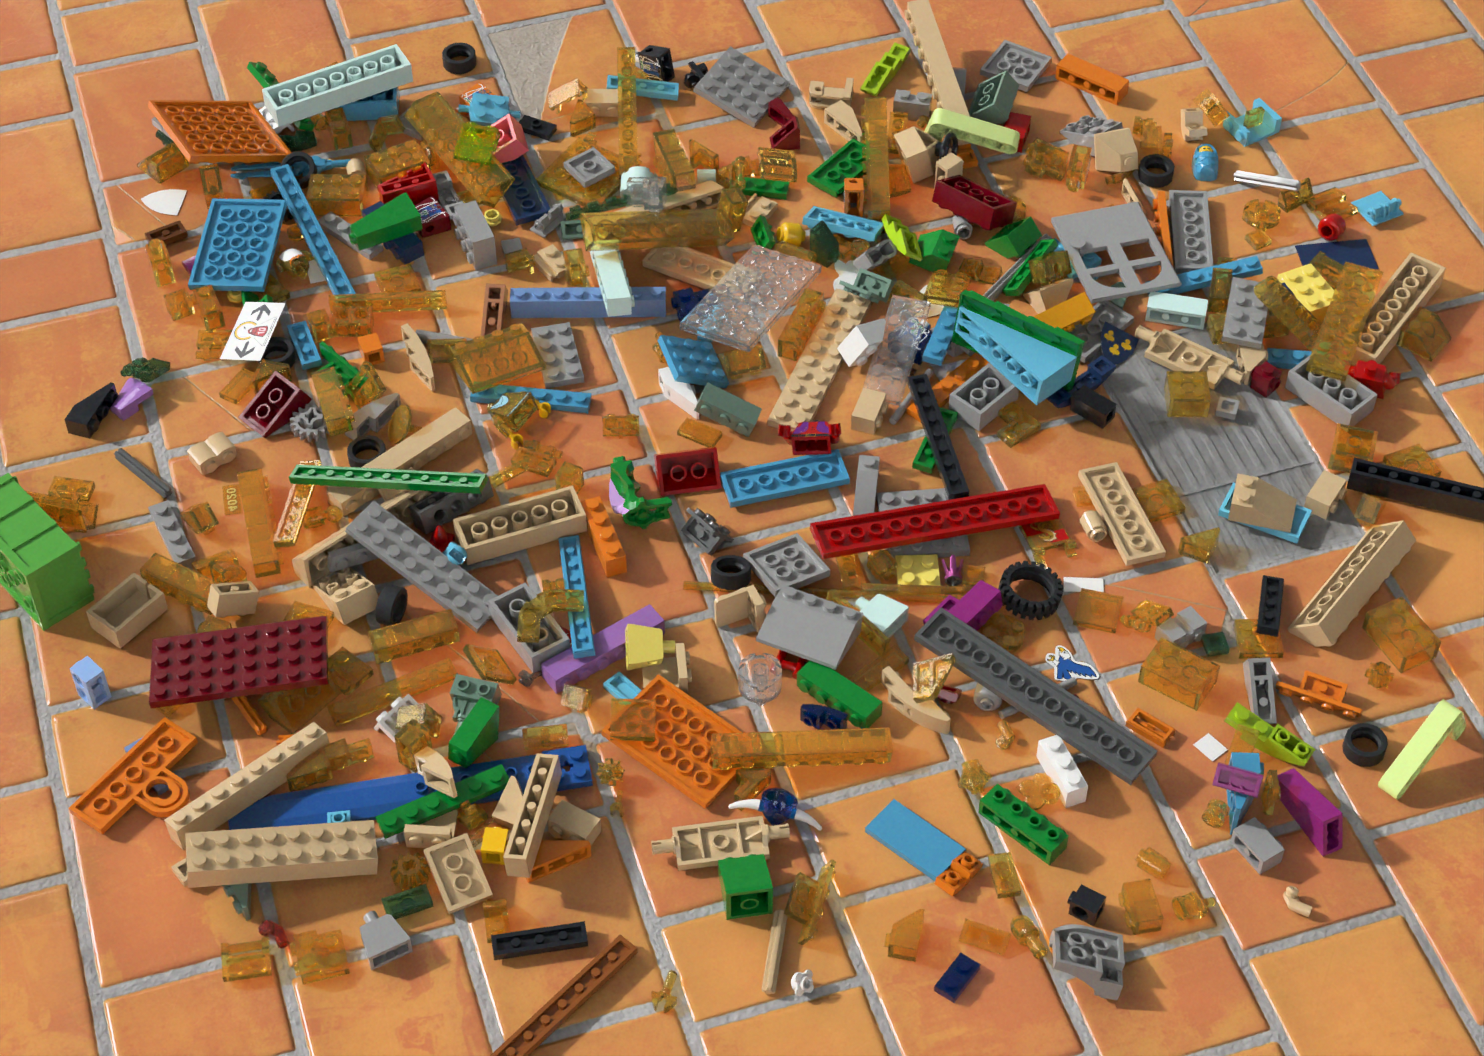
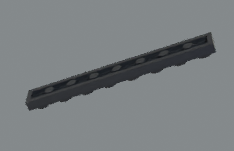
M927 374L907 377L908 387L948 499L969 497L967 483Z

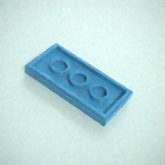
M895 799L865 827V832L934 881L937 876L950 868L952 860L966 851V848Z

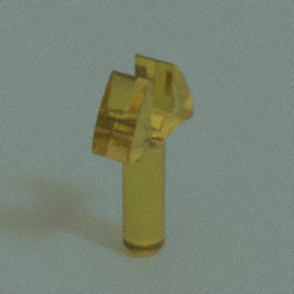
M673 970L668 971L662 991L651 992L652 1005L655 1011L657 1010L658 1003L665 999L664 1014L677 1004V997L671 996V991L677 977V973Z

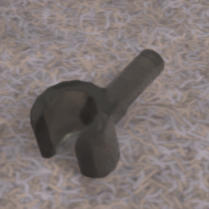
M522 670L518 674L521 677L518 681L524 686L529 687L534 679L542 676V670L532 674Z

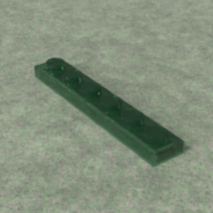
M664 183L652 190V187L641 189L642 193L634 194V191L628 192L616 199V196L608 197L605 199L606 202L598 203V200L592 201L582 208L580 205L572 206L569 208L570 211L565 213L566 219L569 221L673 195L677 192L676 184Z

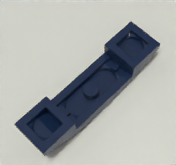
M1102 355L1088 364L1087 371L1076 377L1073 389L1070 392L1062 387L1046 399L1057 408L1067 407L1071 405L1070 397L1075 390L1078 391L1085 385L1094 391L1114 372L1116 365Z

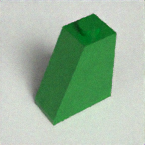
M483 697L477 701L449 741V760L467 768L498 740L500 706Z

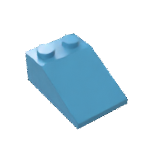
M1231 753L1229 765L1264 775V763L1260 762L1259 753ZM1226 789L1230 835H1232L1233 829L1240 826L1254 797Z

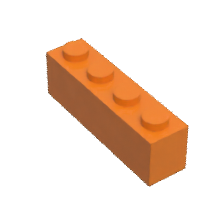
M1067 54L1057 64L1055 79L1112 104L1118 105L1128 94V79L1073 55Z
M600 496L580 501L586 514L587 533L606 577L627 572L625 552Z

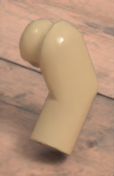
M1288 886L1283 894L1288 908L1309 918L1313 907L1300 902L1297 896L1299 893L1298 888Z

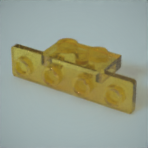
M832 859L822 866L817 881L802 872L798 873L795 877L784 914L803 924L798 940L800 945H804L809 940L812 941L817 934L818 928H816V925L824 912L822 906L830 892L828 889L829 883L833 880L836 873L834 870L836 861Z

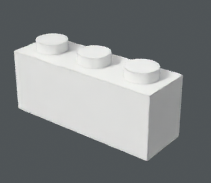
M1054 735L1039 740L1036 756L1064 807L1067 808L1086 802L1088 785L1062 738Z

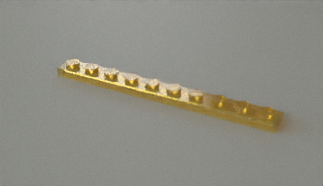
M617 47L620 181L624 171L626 173L629 171V168L638 166L635 47Z

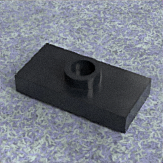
M524 115L519 121L524 133L548 141L557 130L556 124Z

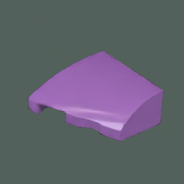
M129 378L110 407L111 412L121 420H126L139 411L138 405L153 395L152 388L140 380Z

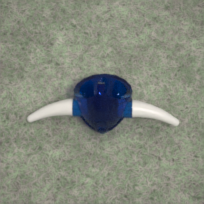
M781 788L765 790L762 793L761 800H742L728 806L729 809L749 808L763 812L765 818L772 826L779 825L788 819H795L806 822L819 831L822 830V826L813 817L797 809V798L789 791Z

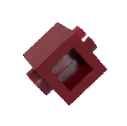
M1267 361L1260 366H1256L1251 374L1250 388L1266 398L1280 386L1282 371Z

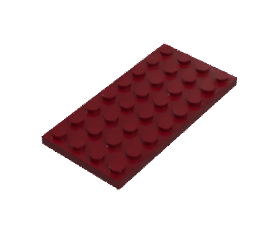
M327 616L152 640L149 705L151 709L328 684Z

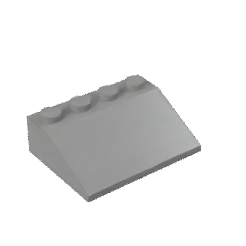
M784 585L776 595L758 632L756 641L836 670L861 632L863 612Z

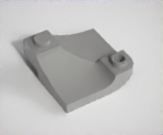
M1077 924L1063 925L1053 929L1049 938V947L1053 949V969L1066 972L1084 981L1094 989V995L1104 999L1118 1000L1123 988L1122 970L1125 965L1123 935Z

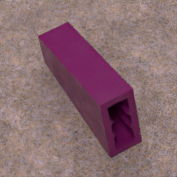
M1294 768L1275 776V794L1320 854L1326 856L1343 848V813Z

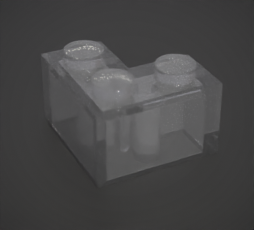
M666 177L628 178L626 182L628 205H633V207L644 206V210H649V212H660L664 209L667 201Z

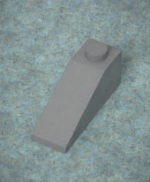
M859 455L853 516L873 513L875 510L880 457Z
M1247 659L1243 662V669L1251 712L1269 724H1276L1271 659Z

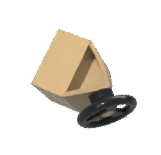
M915 126L894 134L900 160L913 183L934 175L938 157L939 159L941 157L944 158L949 152L957 156L958 139L955 133H948L942 142H939L936 138Z

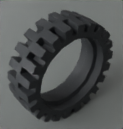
M1023 561L1022 564L1020 562H1015V565L1011 564L1008 569L1004 570L998 590L1001 591L1003 606L1006 605L1005 609L1007 611L1013 610L1012 614L1015 616L1018 613L1021 614L1020 618L1022 619L1028 616L1029 620H1034L1035 617L1037 620H1042L1043 616L1046 619L1050 614L1053 615L1060 604L1063 594L1062 581L1058 578L1057 573L1051 574V568L1044 569L1045 565L1041 563L1039 566H1036L1034 561L1031 562V565L1028 561ZM1021 579L1032 580L1044 586L1051 597L1040 602L1029 601L1017 595L1010 584Z

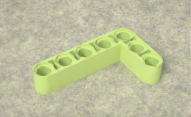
M942 108L934 110L925 128V132L936 138L939 142L942 141L944 135L952 132L956 134L959 140L1006 154H1015L1017 152L1020 133L1016 130Z
M1441 700L1382 776L1378 787L1398 800L1448 736L1453 740H1457L1466 728L1464 713L1446 700Z

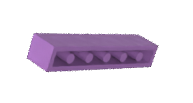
M649 604L594 634L593 640L596 656L574 659L571 647L541 663L542 677L556 694L567 690L577 682L587 679L595 672L605 669L608 665L626 656L625 629L627 624L662 629L664 635V620Z

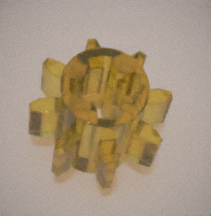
M1382 661L1375 664L1370 663L1369 669H1366L1365 677L1369 678L1367 684L1376 689L1387 688L1394 676V673L1390 672L1391 666Z
M605 758V763H598L599 768L596 775L601 779V784L608 783L609 786H616V781H623L622 777L625 769L620 765V760L613 761L612 758Z

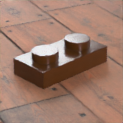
M179 220L145 233V237L154 250L161 247L158 239L161 240L163 247L187 238L188 234Z

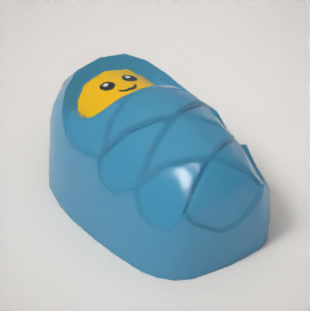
M1211 144L1199 145L1192 158V172L1195 179L1199 181H1215L1218 177V154Z

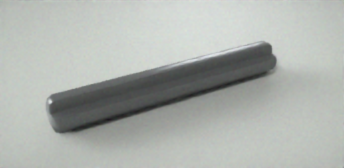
M119 448L118 451H115V458L163 498H167L172 494L171 487L124 449Z

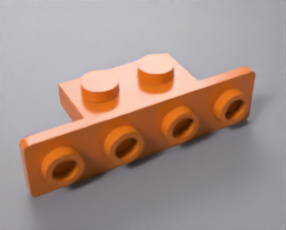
M1307 670L1304 672L1299 688L1280 681L1276 682L1275 689L1279 690L1278 693L1287 697H1291V695L1298 696L1302 702L1321 704V708L1328 711H1334V709L1342 711L1344 716L1352 719L1356 717L1361 718L1362 709L1342 703L1348 684Z

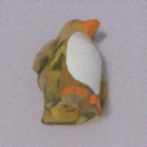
M280 244L276 264L280 273L285 272L293 278L300 277L306 279L309 270L308 261H312L314 257L307 250L287 249L283 244Z

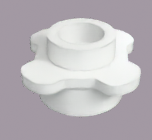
M807 969L804 973L797 972L793 975L791 986L797 996L813 991V973L811 970Z

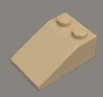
M1238 473L1228 520L1291 533L1297 499L1258 477Z

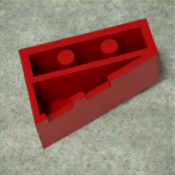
M426 162L421 164V168L413 171L410 169L406 171L407 175L399 179L396 176L377 185L379 199L383 204L388 203L403 193L408 194L414 205L432 195L436 200L439 199L436 180Z

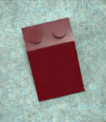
M275 370L238 418L262 437L266 438L290 422V418L293 417L292 413H298L299 407L305 409V406L310 403L312 398Z

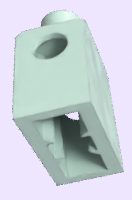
M877 594L870 601L861 596L855 603V607L860 612H863L861 626L882 645L908 621L909 607L885 595Z

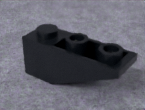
M110 382L73 406L64 419L68 433L89 439L92 437L118 397L114 383Z

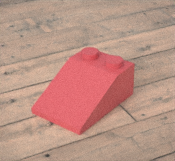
M507 114L465 142L470 163L474 170L491 164L496 165L515 160L529 151L522 125L510 114Z

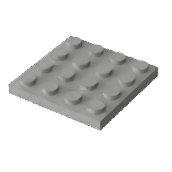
M730 46L696 84L693 92L754 128L768 112V102L776 97L780 98L789 87L790 82Z
M945 488L881 492L876 495L878 512L949 500ZM967 535L884 549L886 561H895V555L937 554L938 558L951 557V555H955V557L970 556Z

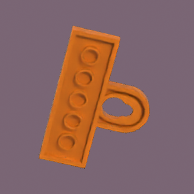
M164 717L69 807L70 813L102 835L134 804H137L156 817L165 818L171 816L188 804L190 792L186 782L171 772L170 769L198 743L197 738ZM164 784L172 791V795L167 799L149 796L148 792L153 786Z

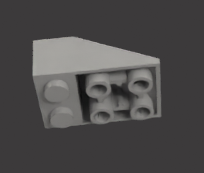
M1086 115L1082 116L1077 122L1067 124L1066 128L1060 130V133L1087 155L1095 156L1094 134L1123 129L1122 122L1114 121L1113 119L1106 120L1101 117L1094 118Z

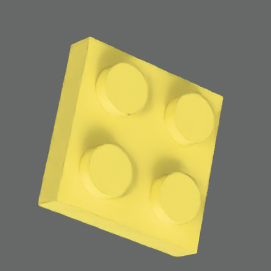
M937 554L895 555L898 593L940 592L941 585Z

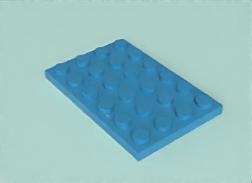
M212 198L188 282L189 289L265 292L287 207L286 200Z

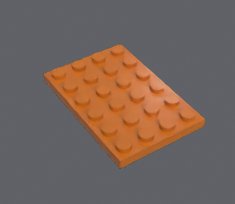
M659 674L601 730L603 737L704 809L762 751V746Z

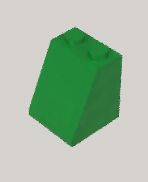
M750 854L745 857H728L718 860V875L726 920L773 914V885L764 854Z

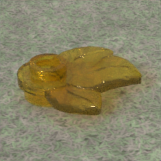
M1035 773L1033 780H1024L1016 786L1018 792L1026 797L1024 802L1033 810L1040 809L1045 804H1054L1060 796L1059 786L1052 783L1051 778L1044 773Z

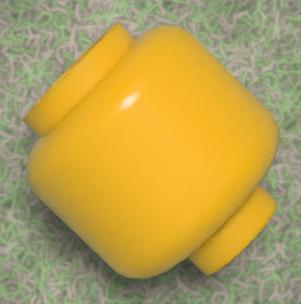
M784 222L781 227H778L776 233L777 241L784 247L797 248L801 245L802 241H805L806 232L799 223Z

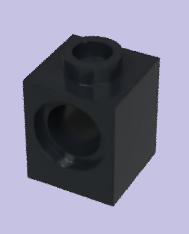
M1081 884L1077 892L1072 891L1067 903L1070 904L1068 914L1094 926L1104 910L1106 896Z

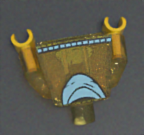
M531 392L504 393L495 403L490 402L487 406V411L492 417L493 425L506 438L509 437L511 439V446L515 450H518L516 442H520L523 445V437L520 434H513V432H518L537 409H539V416L542 418H547L548 413L551 412V405L547 402L539 403L540 400L532 396Z

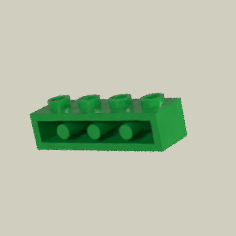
M996 784L980 799L978 811L980 815L1048 865L1067 849L1069 835L1062 828L1056 827L1049 822L1044 815L1034 811L1026 802L1015 797L1010 790Z

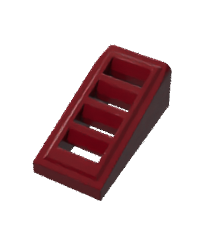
M779 97L768 102V117L781 126H784L794 117Z

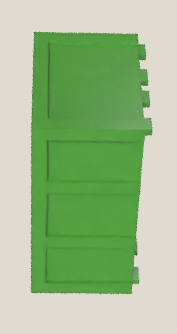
M7 473L0 477V584L41 629L45 631L95 600L93 595L95 590L92 584L89 585L88 579L91 577L89 570L84 568L87 563L85 558L80 555V551H82L80 542L72 540L57 525L56 521L19 485L17 477H12Z

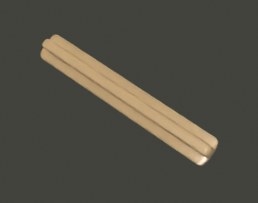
M782 909L776 910L773 916L762 983V992L767 995L776 992L788 917L787 912H784Z

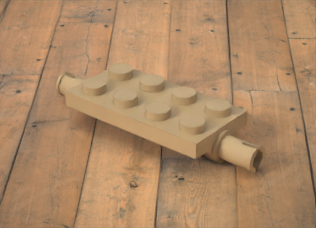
M1139 325L1135 331V337H1139L1150 344L1145 351V358L1213 390L1224 378L1238 385H1241L1245 379V373L1232 368L1233 360L1169 330L1164 329L1162 332H1154Z
M763 816L672 827L673 836H671V839L651 841L652 854L673 852V854H676L678 871L718 866V860L728 857H745L750 854H764L766 860L770 859L768 847L770 840L790 838L789 824L768 826V824H764Z

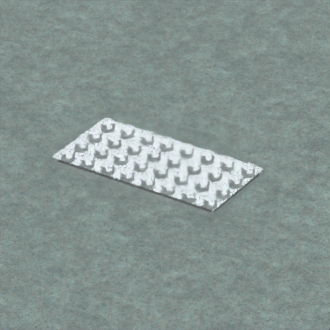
M754 244L680 322V330L750 352L821 273L822 266Z

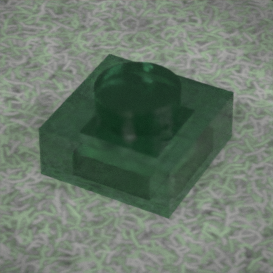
M1223 632L1202 635L1201 641L1207 657L1229 653L1230 648Z

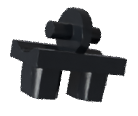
M693 61L688 63L691 72L685 75L684 85L687 88H694L708 72L705 63L696 65Z

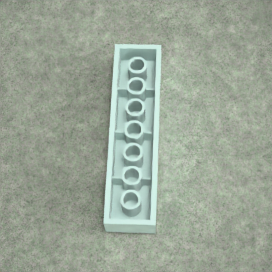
M395 44L262 89L264 104L278 127L413 82L412 67L398 45Z

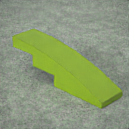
M894 42L890 51L885 52L880 62L876 61L860 91L877 96L902 67L911 53L910 48Z
M885 214L882 222L889 239H891L896 249L905 256L921 261L922 255L916 234L910 232L907 226L902 225L900 219Z

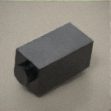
M1085 385L1072 393L1070 397V410L1102 429L1115 418L1117 404Z

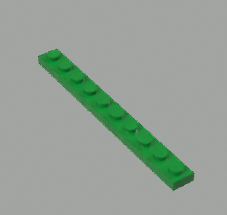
M300 464L295 466L289 476L291 484L472 494H481L488 482L486 474Z

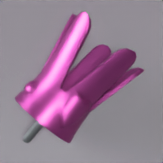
M951 555L950 570L945 560L942 559L946 574L944 578L947 585L954 587L961 584V571L964 559H961L959 567H956V557Z

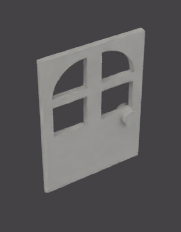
M1139 202L1051 218V223L1091 304L1180 287L1182 285ZM1148 242L1155 254L1153 257L1129 261L1122 247ZM1107 250L1113 264L1090 269L1086 268L1082 260L1084 254ZM1156 265L1161 266V272L1155 279L1140 284L1134 270ZM1119 273L1125 287L1105 286L1096 282L1093 278Z

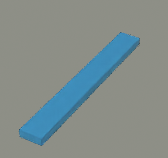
M579 535L558 538L573 657L577 659L596 656Z

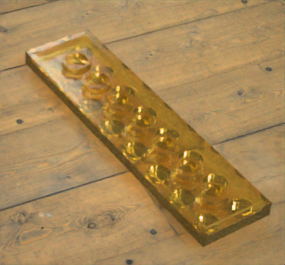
M1345 261L1306 371L1346 381L1383 276L1382 271Z

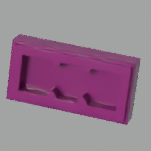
M1218 762L1212 785L1258 798L1264 775Z

